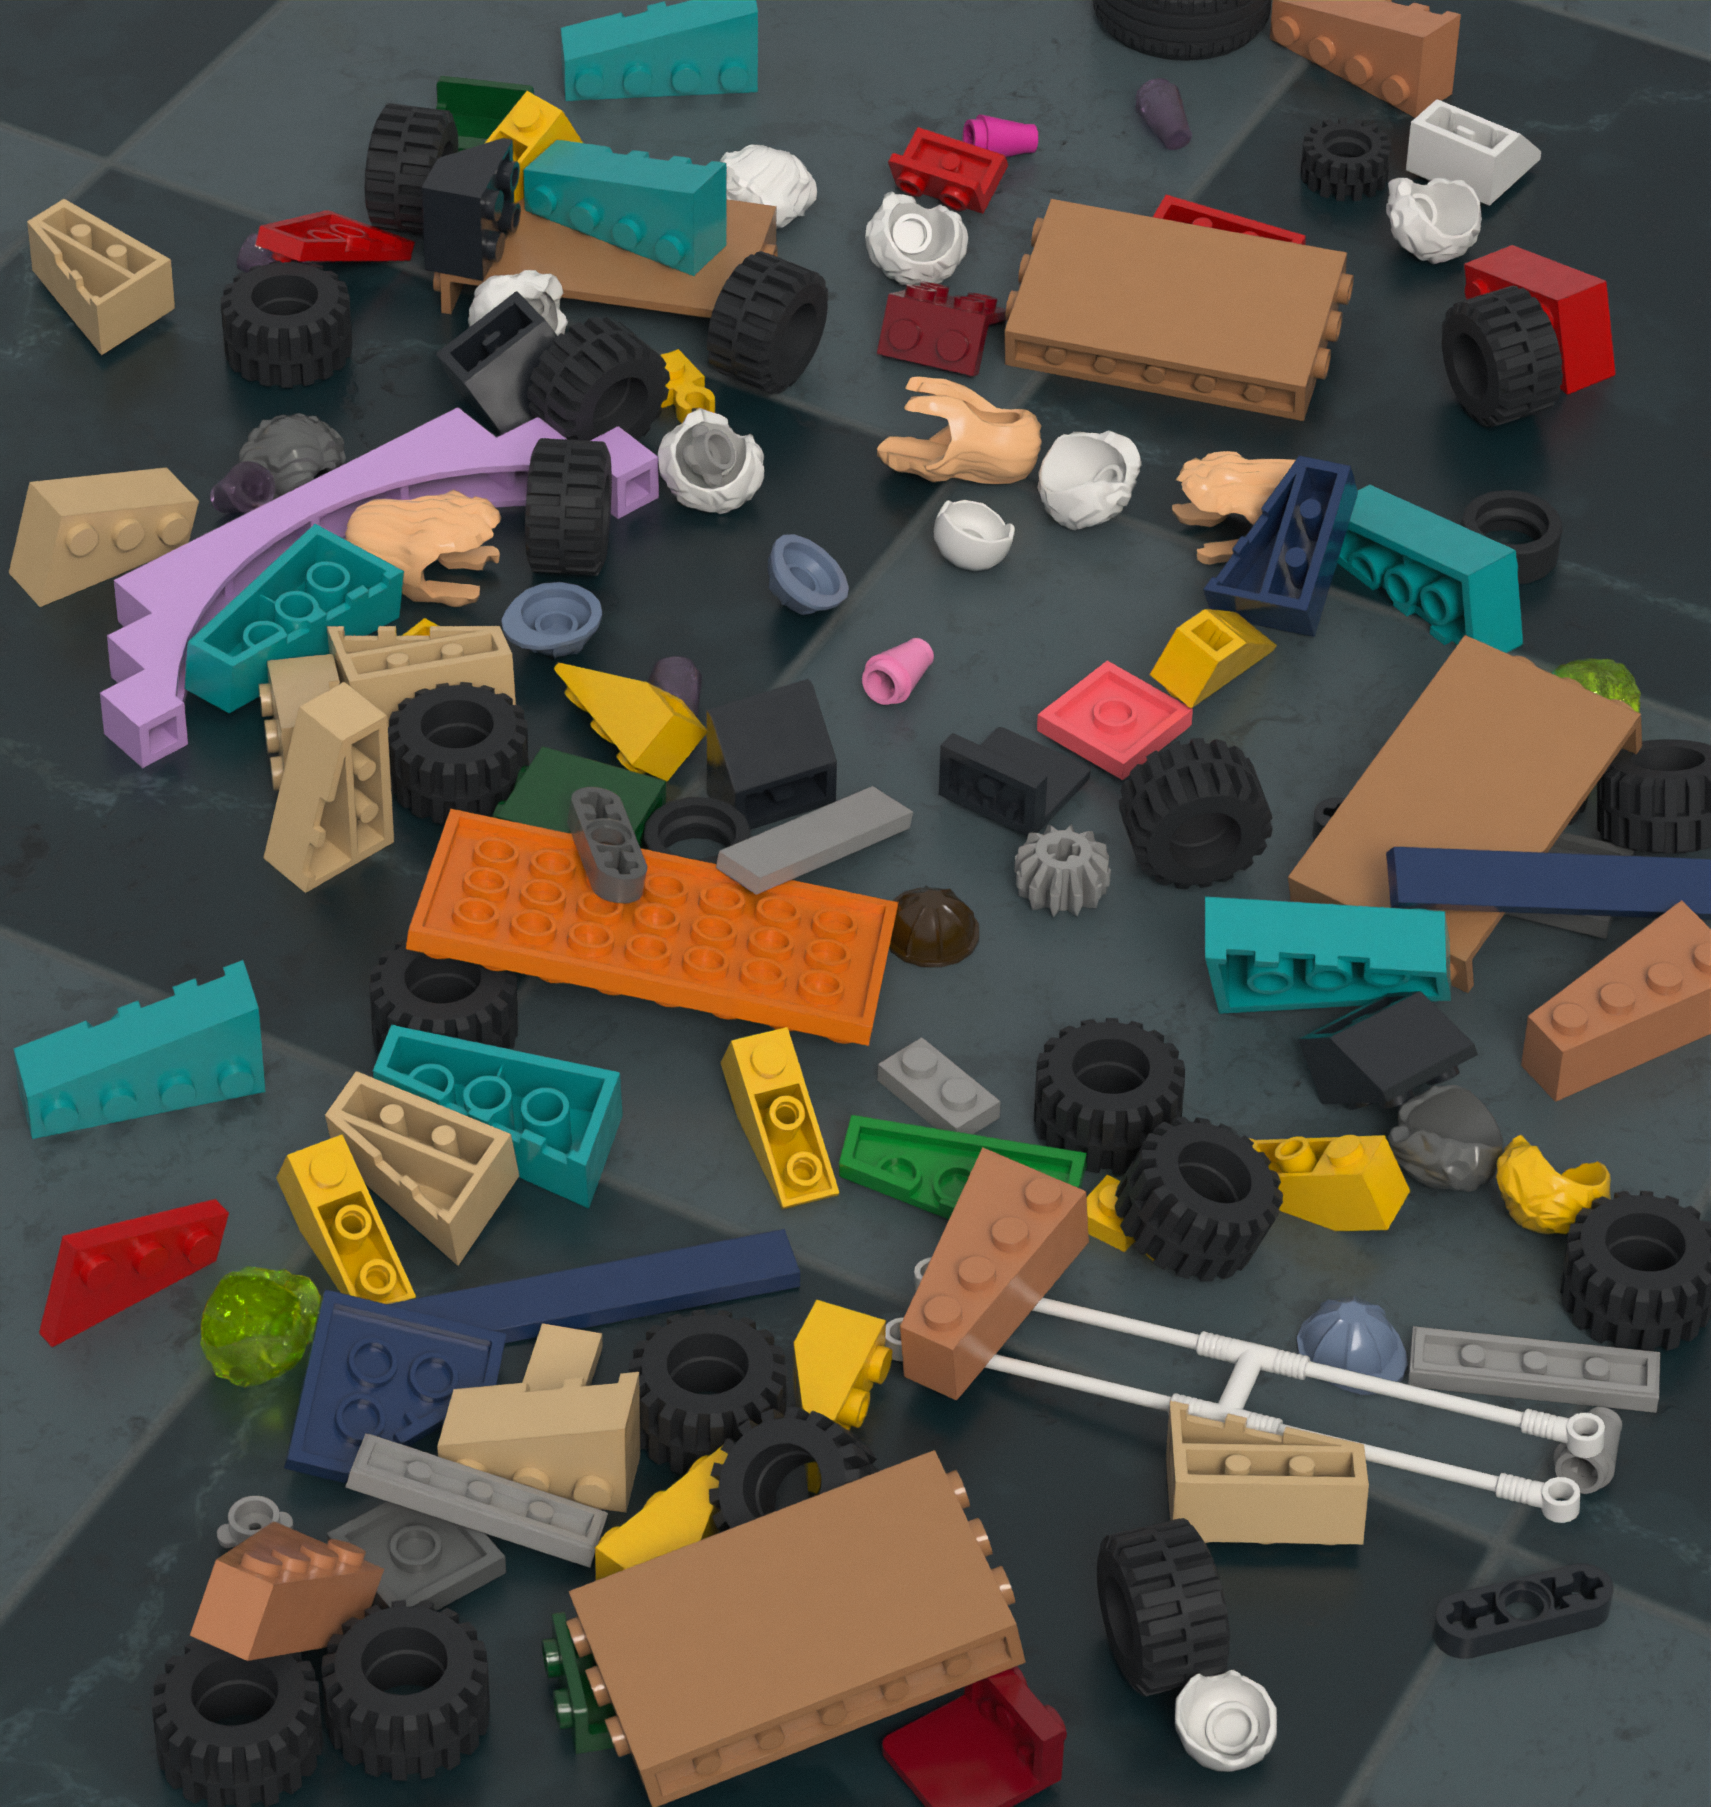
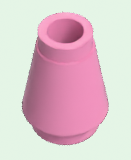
M912 638L908 642L871 657L867 661L862 675V684L867 695L882 705L904 702L932 664L934 659L932 648L926 641L920 638Z

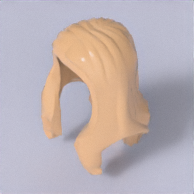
M912 377L909 379L905 389L933 396L911 397L904 406V409L911 412L940 416L948 419L949 424L929 440L889 436L877 448V456L880 457L883 464L897 472L916 474L931 482L958 478L981 484H1010L1025 479L1032 472L1042 444L1040 438L1041 424L1030 411L996 408L964 385L947 379Z
M1223 451L1208 453L1201 460L1194 458L1184 463L1176 480L1182 482V490L1192 503L1172 505L1173 515L1177 517L1179 523L1213 527L1223 522L1231 513L1244 515L1254 526L1262 514L1261 508L1296 460H1247L1237 452ZM1239 539L1205 543L1204 548L1197 549V560L1208 565L1228 562L1233 555L1232 548Z
M456 490L440 495H426L412 500L373 499L357 507L347 523L345 540L403 570L402 593L413 602H436L451 607H462L469 603L477 602L480 595V586L431 580L425 581L423 570L436 559L448 569L483 570L488 561L499 563V550L494 546L481 545L494 536L492 529L500 523L501 516L499 510L487 498L477 496L470 498Z

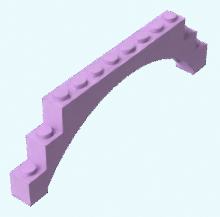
M457 407L115 579L117 619L124 627L107 635L111 678L117 684L100 692L104 734L142 768L188 745L184 705L188 690L184 689L187 642L314 524L345 539L347 523L357 507L373 499L412 500L426 495L445 494L451 490L459 491L470 498L475 496L487 498L494 507L526 506L529 465L536 443L540 438H566L539 417L496 438ZM619 426L590 440L605 442L611 456V514L619 519L659 498L657 455Z

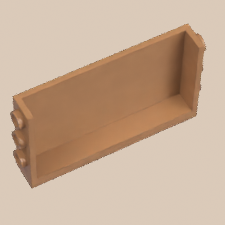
M523 198L517 202L521 206L518 228L515 233L509 232L505 240L501 260L493 262L483 281L434 272L433 287L434 291L441 292V313L452 314L464 284L479 286L494 275H515L524 270H536L540 274H552L557 277L562 285L563 295L561 297L711 318L716 300L727 279L738 264H741L750 254L755 255L759 251L778 257V247L776 245L777 206L727 199V245L695 276H692L525 211Z
M1051 199L1045 217H1037L1034 223L1031 246L1034 247L1032 254H1024L1022 257L1018 277L1019 284H1021L1019 291L1011 290L1008 297L1005 314L1008 321L1005 328V365L1304 421L1317 378L1326 379L1331 359V349L1326 348L1328 341L1337 342L1342 324V312H1339L1338 309L1340 304H1349L1354 275L1346 274V252Z
M1465 635L1288 876L1291 902L1391 908L1386 852L1393 847L1548 853L1621 748L1635 754L1641 749V713L1634 711L1632 707L1621 700H1609L1585 689L1574 679L1568 677L1560 678L1540 669L1525 657L1511 656ZM1433 910L1445 911L1450 938L1451 985L1469 993L1474 986L1472 959L1505 912Z
M935 1450L569 1591L577 1617L566 1621L579 1658L592 1654L596 1666L586 1669L585 1672L598 1707L611 1703L616 1716L606 1719L605 1723L618 1757L631 1753L652 1807H658L1026 1663L1017 1624L1008 1607L1015 1603V1597L1007 1575L1002 1566L990 1569L985 1557L993 1553L983 1524L979 1518L967 1520L963 1509L970 1507V1502L957 1470L945 1473Z

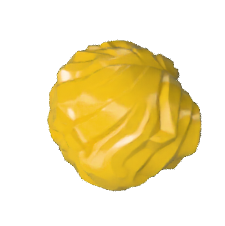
M1523 1135L1513 1138L1512 1142L1504 1148V1153L1498 1157L1496 1178L1501 1198L1505 1201L1506 1209L1509 1211L1510 1216L1518 1225L1528 1230L1547 1235L1553 1233L1567 1234L1571 1224H1575L1576 1215L1582 1208L1591 1209L1592 1201L1602 1196L1611 1200L1610 1173L1606 1166L1598 1161L1583 1163L1577 1168L1571 1167L1562 1174H1559L1543 1157L1538 1147L1530 1145Z

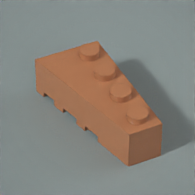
M1273 0L1270 39L1416 118L1436 99L1442 101L1452 95L1461 14L1446 11L1440 15L1430 12L1429 6L1412 3L1409 6L1393 3L1392 0Z
M1681 900L1528 1015L1521 1066L1556 1102L1711 1034V929Z
M982 1147L900 1325L904 1377L954 1400H958L1089 1243L1086 1191Z
M273 1521L216 1559L190 1636L246 1661L325 1648L333 1634L343 1635V1623L351 1617L359 1620L365 1618L364 1610L372 1606L384 1568L365 1561L366 1551L356 1545L336 1539H330L328 1544Z

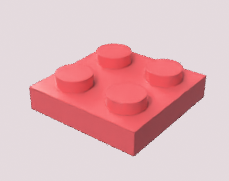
M1107 660L1038 714L1037 731L1119 779L1124 780L1130 775L1131 770L1137 764L1143 765L1147 761L1146 756L1156 750L1159 752L1192 725L1193 709Z

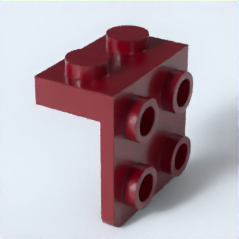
M921 281L919 285L907 284L906 290L888 294L877 354L970 376L979 375L988 326L1006 321V309L997 307L998 298L968 292L967 296L955 295L954 297L948 295L950 287L924 281Z
M1015 1666L965 1686L963 1696L887 1735L882 1743V1754L925 1807H1012L1062 1780L1064 1741L1067 1738V1732L1058 1712L1052 1706H1044L1028 1688L1026 1679L1019 1667Z

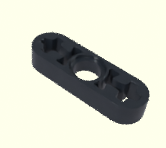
M1579 1563L1451 1594L1442 1599L1437 1606L1433 1638L1438 1648L1445 1654L1455 1658L1470 1659L1591 1629L1604 1623L1609 1616L1614 1591L1613 1582L1610 1576L1599 1567ZM1572 1592H1580L1581 1594H1572ZM1515 1602H1525L1535 1606L1541 1614L1531 1620H1522L1512 1616L1506 1607ZM1455 1621H1461L1462 1624H1461V1623H1455V1624H1453V1622H1455ZM1464 1626H1465L1466 1628H1474V1630H1467V1631H1466L1465 1628H1464Z

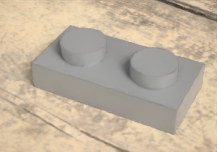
M922 1037L878 1064L877 1081L936 1129L975 1134L1000 1118L1001 1101Z

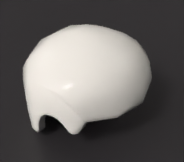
M947 500L941 507L935 520L934 540L941 555L955 566L974 572L992 568L1005 558L1013 542L1015 527L1010 523L1005 525L1000 515L984 503L969 500L957 502Z
M1229 1670L1223 1674L1203 1676L1198 1673L1189 1679L1176 1697L1175 1728L1187 1754L1200 1765L1216 1771L1232 1772L1263 1760L1265 1754L1270 1752L1277 1737V1708L1264 1686L1245 1676H1241L1235 1670Z

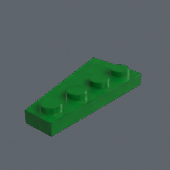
M851 1115L839 1161V1177L949 1220L982 1147L1079 1189L1082 1188L1087 1153Z

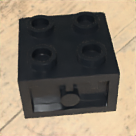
M1003 727L995 729L981 745L952 733L940 745L939 795L1028 836L1029 833H1038L1090 779L1091 768Z

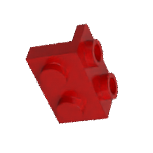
M917 127L903 156L892 153L888 160L895 184L905 193L916 197L924 194L941 200L945 205L954 210L964 211L967 208L982 214L985 212L1008 167L1006 157L1003 154Z

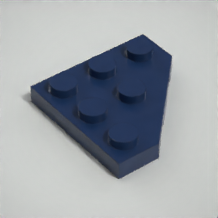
M325 1289L319 1306L284 1469L346 1483L365 1433L409 1447L440 1429L444 1425L453 1389L494 1386L497 1384L506 1333Z

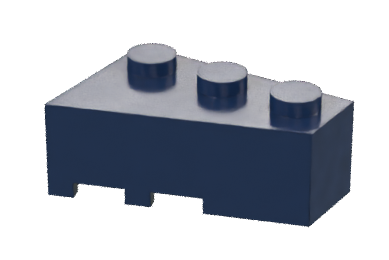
M1298 456L1261 508L1262 514L1246 537H1240L1232 548L1233 555L1216 578L1212 576L1204 587L1203 591L1209 609L1237 612L1250 624L1315 637L1358 495L1350 465Z

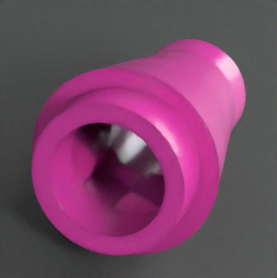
M979 114L976 119H968L965 122L962 141L1003 154L1007 158L1024 153H1035L1038 147V131L1035 124H1023Z

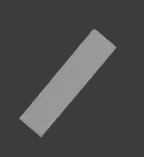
M871 786L720 850L716 868L757 895L909 829L913 811Z
M1413 1326L1408 1385L1436 1390L1657 1412L1660 1352Z
M366 1433L346 1484V1488L589 1568L591 1567L595 1547L598 1545L608 1515L605 1511Z

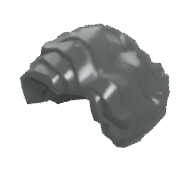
M297 413L293 416L279 415L272 420H262L258 428H254L250 432L248 442L242 446L239 452L240 476L248 489L257 491L274 500L314 480V476L321 470L328 473L342 466L346 459L344 440L337 431L330 428L327 423L320 421L317 416L307 417L304 414Z
M1432 1085L1422 1094L1400 1105L1398 1126L1391 1128L1388 1136L1391 1150L1398 1165L1404 1168L1411 1178L1417 1182L1435 1189H1451L1453 1191L1461 1190L1465 1192L1477 1190L1480 1185L1487 1184L1494 1177L1497 1170L1498 1157L1503 1154V1138L1495 1118L1470 1090L1457 1085Z

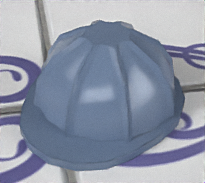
M795 534L782 535L773 543L771 554L768 557L769 589L781 602V605H785L791 610L805 615L837 607L847 598L849 586L846 576L838 563L823 548L811 540Z
M563 582L539 584L526 589L506 609L501 620L503 634L511 643L521 648L530 649L533 653L551 656L554 659L560 656L578 654L583 649V645L598 629L602 620V609L600 601L593 593L578 585Z
M1355 1295L1336 1300L1328 1299L1321 1303L1320 1308L1302 1323L1297 1335L1298 1354L1308 1356L1311 1362L1399 1383L1405 1376L1408 1367L1406 1350L1399 1334L1386 1318L1385 1311L1379 1305H1373L1368 1301L1357 1298ZM1327 1382L1345 1391L1353 1392L1360 1395L1377 1394L1357 1388Z

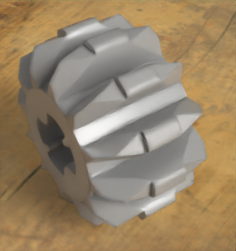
M1048 824L1044 834L1029 833L1027 841L1023 846L1019 847L1018 854L1015 856L1014 872L1016 873V886L1019 896L1030 900L1032 910L1045 907L1050 908L1053 917L1059 911L1068 910L1077 917L1082 907L1097 908L1101 895L1106 894L1107 887L1110 885L1111 869L1109 868V855L1106 844L1096 842L1093 831L1076 833L1072 824L1066 830L1059 831Z

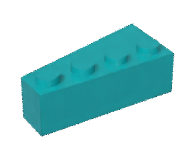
M690 0L666 6V2L663 1L647 5V10L639 14L625 17L622 13H617L562 27L561 59L565 101L758 92V8L756 0Z
M556 140L524 169L525 211L689 275L695 276L727 245V163L711 161L706 166L692 164L691 158L673 156L667 161L650 158L649 152L632 150L627 155L613 153L611 148L607 146Z
M1372 485L1358 490L1357 499L1337 562L1340 566L1373 591L1379 587L1384 588L1393 601V606L1408 617L1413 613L1418 614L1432 625L1430 626L1429 634L1443 645L1452 641L1458 645L1465 635L1505 653L1523 645L1516 550Z
M314 524L187 642L184 689L228 713L233 712L259 697L258 684L269 683L267 661L329 654L327 626H344L345 636H367L378 630L379 626H385L398 619L404 571Z
M1205 897V960L1219 1014L1364 1006L1387 993L1421 991L1431 1002L1451 1001L1450 938L1445 911L1421 908L1401 909Z
M241 960L223 967L226 976L200 986L196 978L174 986V996L143 1008L139 1000L117 1008L118 1013L109 1021L94 1027L89 1022L83 1021L13 1048L18 1090L32 1139L266 1092L259 1007L244 961Z
M391 1025L373 1069L375 1079L510 1133L519 1178L589 1209L623 1116L620 1072Z

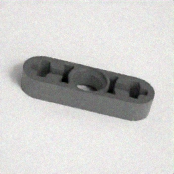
M584 787L576 790L571 797L567 823L592 890L600 898L614 903L637 901L643 895L647 864L620 797L607 789L599 787Z

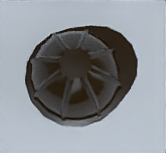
M925 885L924 888L905 891L893 899V901L899 903L889 950L902 961L919 967L942 968L959 963L973 953L979 943V923L974 917V912L951 889H941Z

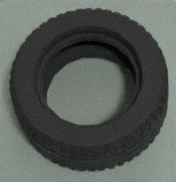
M1093 0V8L1098 20L1110 35L1126 47L1158 58L1189 61L1227 55L1244 47L1264 29L1270 17L1272 0Z

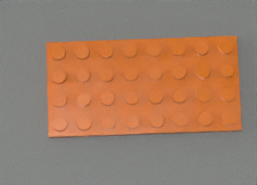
M450 809L408 930L407 950L422 952L435 959L450 958L479 964L492 971L508 970L532 975L550 983L565 982L594 988L607 995L622 994L651 1000L664 1007L673 1008L680 1006L704 1011L722 1019H742L766 1024L776 1030L788 1027L789 1032L799 1031L823 1036L841 1044L856 1043L869 1046L899 902L794 880L787 881L756 895L716 868L717 864L641 849L647 864L643 895L635 902L614 903L600 898L592 890L572 834Z

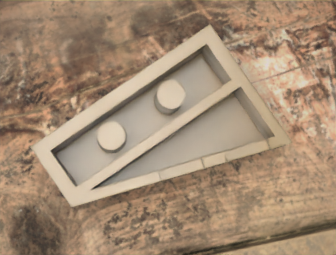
M66 199L59 201L27 221L33 272L101 355L175 309L171 259Z
M167 467L29 482L9 574L39 607L45 606L151 562L189 543L199 500Z
M327 626L329 654L334 656L340 683H347L386 714L388 727L392 712L399 711V703L405 698L414 699L415 692L421 689H435L436 684L448 683L451 686L460 685V682H470L474 687L486 685L495 688V694H507L513 699V705H516L512 652L500 626H430V636H397L396 626H379L378 636H345L344 626Z
M333 654L267 661L269 683L258 684L262 717H273V720H264L267 752L278 753L279 755L277 757H270L273 790L280 789L299 706L340 684Z
M345 682L314 697L298 708L263 857L305 893L394 842L387 715Z
M357 1071L325 1114L330 1139L343 1134L364 1183L458 1266L519 1177L510 1133Z
M639 1372L621 1373L618 1383L586 1386L583 1377L564 1379L563 1386L560 1389L530 1391L527 1382L453 1389L437 1446L438 1457L599 1510L626 1513L640 1459Z
M1170 1400L1166 1449L1170 1520L1187 1519L1205 1543L1363 1545L1369 1489L1364 1444L1285 1427L1283 1436L1246 1428V1417L1229 1413L1225 1418V1423L1189 1415V1404Z

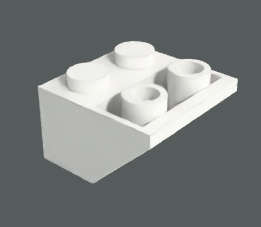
M1436 99L1411 121L1406 170L1426 178L1429 182L1434 178H1445L1449 181L1463 180L1474 189L1480 202L1490 206L1540 160L1541 151L1520 133Z

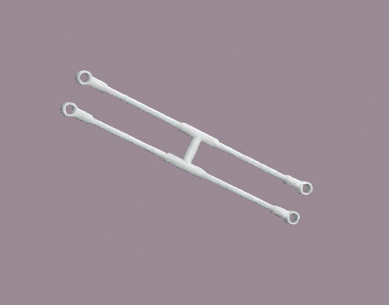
M931 1258L923 1259L915 1266L916 1290ZM1042 1298L1032 1311L1194 1349L1199 1356L1235 1364L1219 1403L1191 1398L1177 1393L1170 1397L997 1354L985 1366V1368L1168 1412V1416L1171 1400L1189 1404V1415L1225 1423V1418L1229 1413L1246 1417V1428L1283 1436L1285 1427L1326 1435L1285 1425L1280 1418L1243 1410L1260 1370L1300 1380H1304L1307 1376L1519 1427L1524 1434L1528 1433L1536 1437L1565 1443L1573 1455L1581 1458L1595 1457L1604 1448L1605 1425L1602 1419L1592 1413H1579L1571 1418H1566L1536 1410L1532 1411L1531 1409L1520 1412L1311 1362L1310 1358L1306 1355L1303 1356L1277 1348L1235 1338L1232 1339L1205 1331L1198 1335L1047 1298ZM902 1317L893 1319L886 1325L885 1347L892 1348V1359L896 1361H903L901 1340H899L901 1339L900 1325L904 1319ZM1364 1444L1366 1461L1496 1492L1498 1498L1509 1499L1510 1501L1541 1508L1543 1515L1553 1522H1569L1579 1514L1580 1488L1576 1482L1566 1477L1551 1478L1544 1483L1511 1474L1507 1475L1506 1473L1495 1476ZM1554 1499H1565L1566 1501H1557Z

